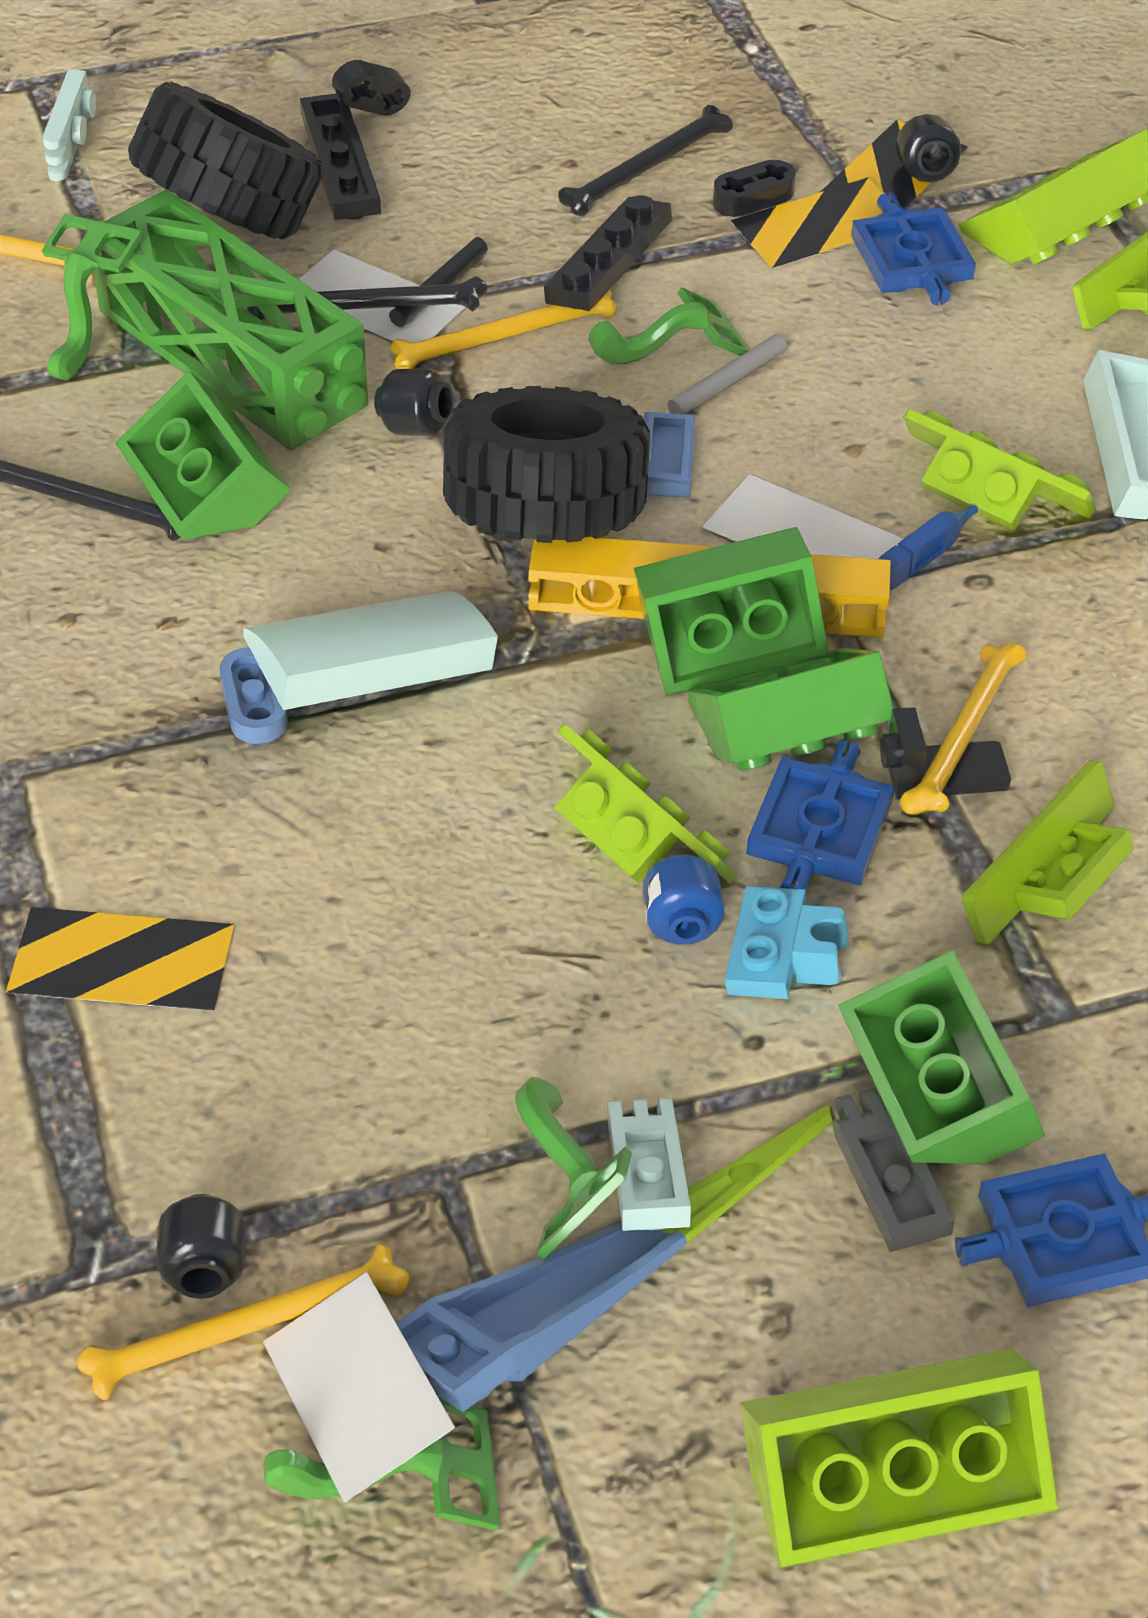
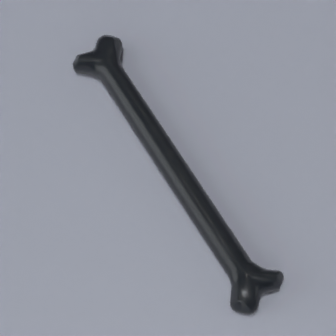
M707 105L702 109L700 118L580 188L563 187L558 191L559 202L570 207L573 214L584 216L589 212L591 203L707 134L714 132L728 133L733 127L732 119L728 115L721 114L720 109Z
M474 276L459 284L317 291V293L342 310L458 304L473 312L479 307V298L486 293L487 284L481 278ZM294 304L277 305L282 313L296 312ZM257 306L247 307V311L260 320L265 319V316Z
M0 460L1 482L160 527L166 532L168 539L171 541H176L180 538L157 504Z

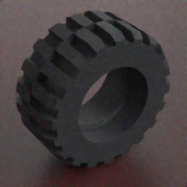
M164 82L155 88L128 147L131 164L138 168L143 175L153 179L159 186L173 192L188 203H192L212 215L225 219L231 224L244 227L259 235L264 234L273 239L285 240L297 232L324 176L322 161L295 140L288 138L277 129L264 124L257 118L249 116L227 103L225 104L205 93L202 94L192 88L183 87L173 82Z
M526 386L523 389L508 387L500 388L498 392L494 393L486 391L476 394L473 400L466 398L460 402L445 421L443 495L445 502L454 515H458L461 521L467 525H477L481 531L492 535L496 533L504 534L508 539L521 541L523 538L536 539V542L552 543V540L578 542L582 541L585 537H593L594 539L605 537L611 530L619 532L625 529L630 522L633 523L644 509L647 499L650 430L636 409L630 405L623 406L618 399L610 396L604 398L592 391L583 390L579 392L570 390L568 387L555 386V389L541 388V386Z

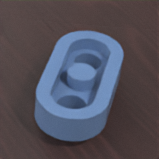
M240 648L230 652L221 661L220 677L232 732L240 740L252 744L268 743L279 738L285 732L288 725L287 710H283L250 648Z

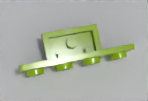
M1148 231L1073 285L1075 304L1083 329L1093 330L1119 310H1141L1142 314L1148 315Z
M908 408L903 416L906 426L914 438L939 449L920 480L923 488L966 509L971 505H976L978 507L977 514L1013 531L1017 528L1036 494L1087 518H1091L1096 510L1092 495L1088 491L1089 486L1074 475L1061 473L1060 477L1047 472L1043 470L1042 464L1032 456L1023 452H1016L1013 456L997 449V444L986 435L977 431H970L969 435L952 428L953 425L948 419L934 411L926 410L923 415Z
M564 723L557 730L592 765L554 808L635 881L640 884L648 870L658 863L678 840L682 841L700 858L711 864L715 871L729 884L738 876L723 862L731 853L705 829L697 837L683 827L691 817L666 795H663L657 803L644 793L651 783L626 761L618 769L606 759L613 750L590 729L586 728L579 736Z
M1089 760L964 892L962 902L976 942L990 944L1019 911L1070 920L1133 851L1134 846L1129 829L1099 825L1114 809L1113 796L1101 761Z

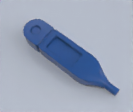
M971 505L966 510L957 513L941 512L901 540L898 546H893L881 555L879 559L891 560L890 590L897 588L908 577H912L952 547L965 523L978 512V507Z

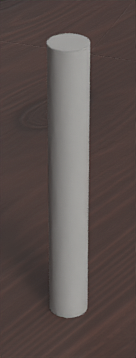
M779 334L771 336L668 401L670 413L687 414L787 350L785 339Z

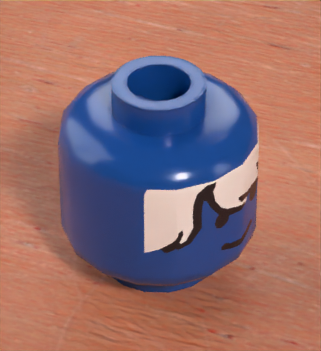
M673 855L660 860L648 870L642 883V896L646 922L654 935L665 942L686 945L703 941L718 930L724 919V900L720 878L711 864L703 858L691 855Z

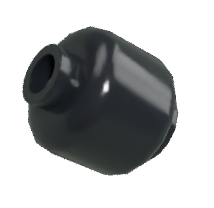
M923 114L913 117L901 128L896 141L898 158L909 175L918 181L932 183L943 180L952 174L959 164L962 152L960 140L949 123L937 115Z
M394 369L384 378L382 385L376 390L374 407L387 430L394 435L430 436L437 434L444 427L446 419L454 409V394L450 384L445 382L441 374L434 369Z
M208 1194L192 1195L171 1204L161 1214L157 1226L156 1264L161 1279L171 1288L178 1290L182 1295L197 1299L214 1297L232 1286L242 1276L246 1264V1227L241 1212L232 1203Z

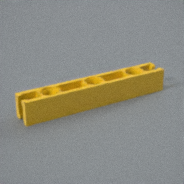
M585 537L582 541L578 542L552 540V543L536 542V539H534L529 565V582H531L529 610L644 619L633 568L714 548L715 546L611 538L594 539L593 537ZM811 554L825 633L884 638L886 611H888L890 596L891 560Z

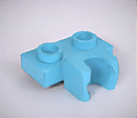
M746 886L724 979L727 995L789 999L793 975L796 976L797 983L838 984L841 981L838 950H843L848 946V925L845 912L839 907L808 905L806 889Z

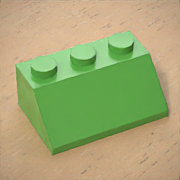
M190 371L177 381L115 442L173 529L184 540L254 527L292 491L226 400Z
M797 526L633 568L644 619L665 695L829 654L812 556Z
M852 648L832 650L826 655L686 690L689 703L717 760L731 764L737 763L738 770L754 769L772 762L771 753L789 748L792 755L807 754L825 748V738L844 733L845 740H855L877 734L879 732L877 724L891 720L893 709L880 651Z
M953 950L838 1004L912 1163L988 1164L1046 1137L1031 1099Z

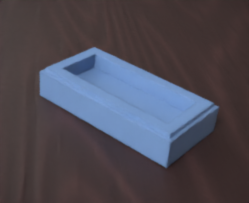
M644 412V421L650 430L647 495L690 497L696 415Z

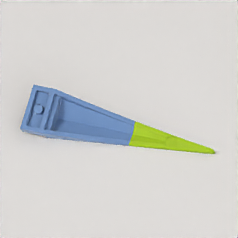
M831 1105L820 1108L729 1165L687 1187L691 1205L690 1227L623 1231L622 1222L620 1221L589 1237L550 1253L544 1260L540 1257L487 1279L430 1298L402 1318L396 1324L436 1395L461 1412H464L476 1402L487 1397L503 1381H523L832 1124L835 1118Z

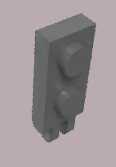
M874 1088L859 1092V1100L864 1112L860 1114L850 1094L837 1097L835 1099V1106L840 1120L833 1122L836 1141L889 1252L952 1235L955 1220L927 1164L912 1163L887 1108L884 1107L877 1091Z

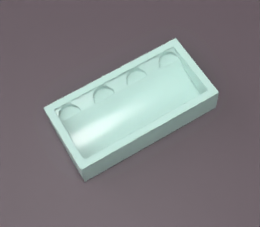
M1098 350L1083 379V384L1114 516L1148 519V359Z
M450 590L244 627L243 631L246 643L283 710L491 670L498 635L483 614L465 597Z

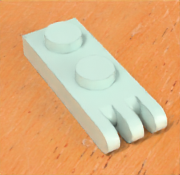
M67 71L43 134L46 162L49 164L47 168L48 175L52 181H62L67 178L78 145H84L86 141L88 118H94L96 95L94 90L88 89L86 71Z
M672 1098L658 1099L657 1115L648 1114L646 1099L633 1100V1116L623 1117V1108L620 1101H607V1120L612 1157L614 1158L624 1147L632 1152L626 1179L617 1187L623 1231L690 1227L691 1205Z

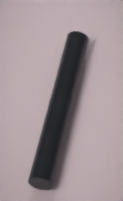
M480 237L473 238L420 286L452 284L487 253L488 246L486 242ZM426 306L394 307L389 312V318L394 325L403 327Z

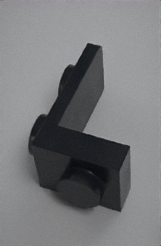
M916 707L892 709L889 733H883L880 736L882 766L884 769H889L892 784L895 786L896 799H900L905 792L916 787L921 782L941 745L926 746ZM998 741L970 742L942 793L947 796L1009 790L1011 776L1001 743Z

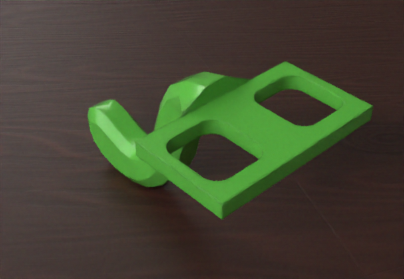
M64 214L41 252L45 257L64 261V293L69 312L67 340L49 357L47 368L50 376L68 381L74 378L83 366L90 349L92 337V312L86 290L88 277L96 268L121 273L144 236L142 230ZM74 227L87 230L77 248L67 250L55 247L66 229ZM120 237L130 240L119 258L108 259L98 256L109 238Z
M682 287L677 294L684 304L677 305L666 312L637 336L632 338L624 337L616 330L614 325L604 321L593 326L588 338L594 353L602 360L611 364H628L638 361L652 354L675 333L685 328L703 329L715 346L740 356L749 351L750 348L715 301ZM719 333L727 336L732 342L722 338Z
M531 1077L516 1091L515 1101L518 1112L534 1139L565 1172L570 1180L569 1202L544 1226L536 1254L544 1260L626 1179L632 1152L624 1147L599 1171L590 1157L554 1116V1113L563 1104L559 1091L542 1078Z
M438 1397L446 1412L465 1416L471 1421L474 1430L475 1450L452 1444L445 1436H442L372 1485L402 1471L418 1472L432 1479L435 1517L494 1531L501 1525L488 1411L471 1406L464 1412H461L441 1397ZM278 1449L265 1456L263 1463L264 1482L271 1489L304 1498H326L340 1495L324 1463L314 1462L292 1449ZM448 1475L472 1480L478 1485L481 1494L482 1515L457 1509L452 1504Z

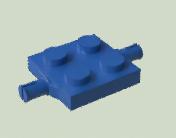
M885 192L877 200V205L883 214L876 217L853 220L851 237L881 293L902 292L907 289L922 287L926 290L931 303L938 306V301L943 305L951 296L950 291L945 285L974 279L976 263L943 207L926 210L904 209L893 192H889V196Z
M848 740L838 742L830 764H809L782 756L749 834L746 855L789 867L780 888L793 889L795 886V889H806L812 874L823 875L859 886L862 885L892 805L895 786L866 779L853 771L856 760L861 753L859 746L855 742L851 741L847 754Z
M1105 1153L982 1181L978 1197L990 1222L991 1231L955 1239L957 1258H960L959 1262L963 1267L968 1266V1264L999 1257L1011 1270L1026 1306H1036L1148 1279V1241L1144 1235V1223L1148 1222V1195L1133 1196L1118 1181Z

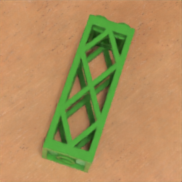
M164 190L104 221L105 223L142 230L144 236L121 273L100 268L94 270L99 310L185 374L188 371L192 372L225 399L231 408L288 450H294L368 406L363 323L169 190ZM111 237L106 241L98 256L117 259L122 255L130 240ZM209 245L215 271H211L195 250V246ZM226 264L233 274H228ZM250 268L267 280L257 279ZM145 301L147 305L148 314L141 306V304ZM158 304L178 330H163ZM294 304L301 332L294 330L277 305ZM257 306L272 327L243 307ZM183 308L211 328L197 329ZM187 353L196 354L203 365ZM220 359L227 360L229 371ZM240 362L243 363L262 391H246Z

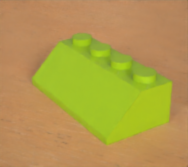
M1147 128L1081 157L959 223L958 225L962 233L1009 264L1029 257L1032 265L1057 254L1059 251L1056 244L1063 240L1064 245L1068 246L1091 235L1089 225L1094 222L1097 228H1100L1123 217L1124 214L1121 207L1127 205L1129 210H1133L1148 203Z
M1012 1349L740 1402L750 1473L775 1557L781 1568L1058 1510L1039 1370Z

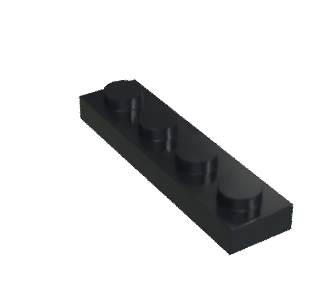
M337 93L300 98L301 116L312 151L322 161L324 174L322 182L334 220H355L364 216L381 214L380 195L350 107L342 102Z
M643 195L627 197L544 285L545 304L590 311L672 221L671 203L653 201L652 198Z

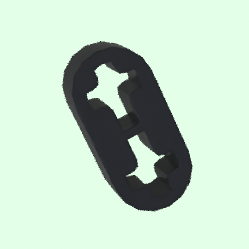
M362 60L346 62L339 67L332 78V87L346 106L374 114L387 116L395 114L403 109L411 96L409 86L398 71Z
M767 160L724 173L714 181L713 207L720 214L738 217L784 203L794 196L796 170L787 162Z

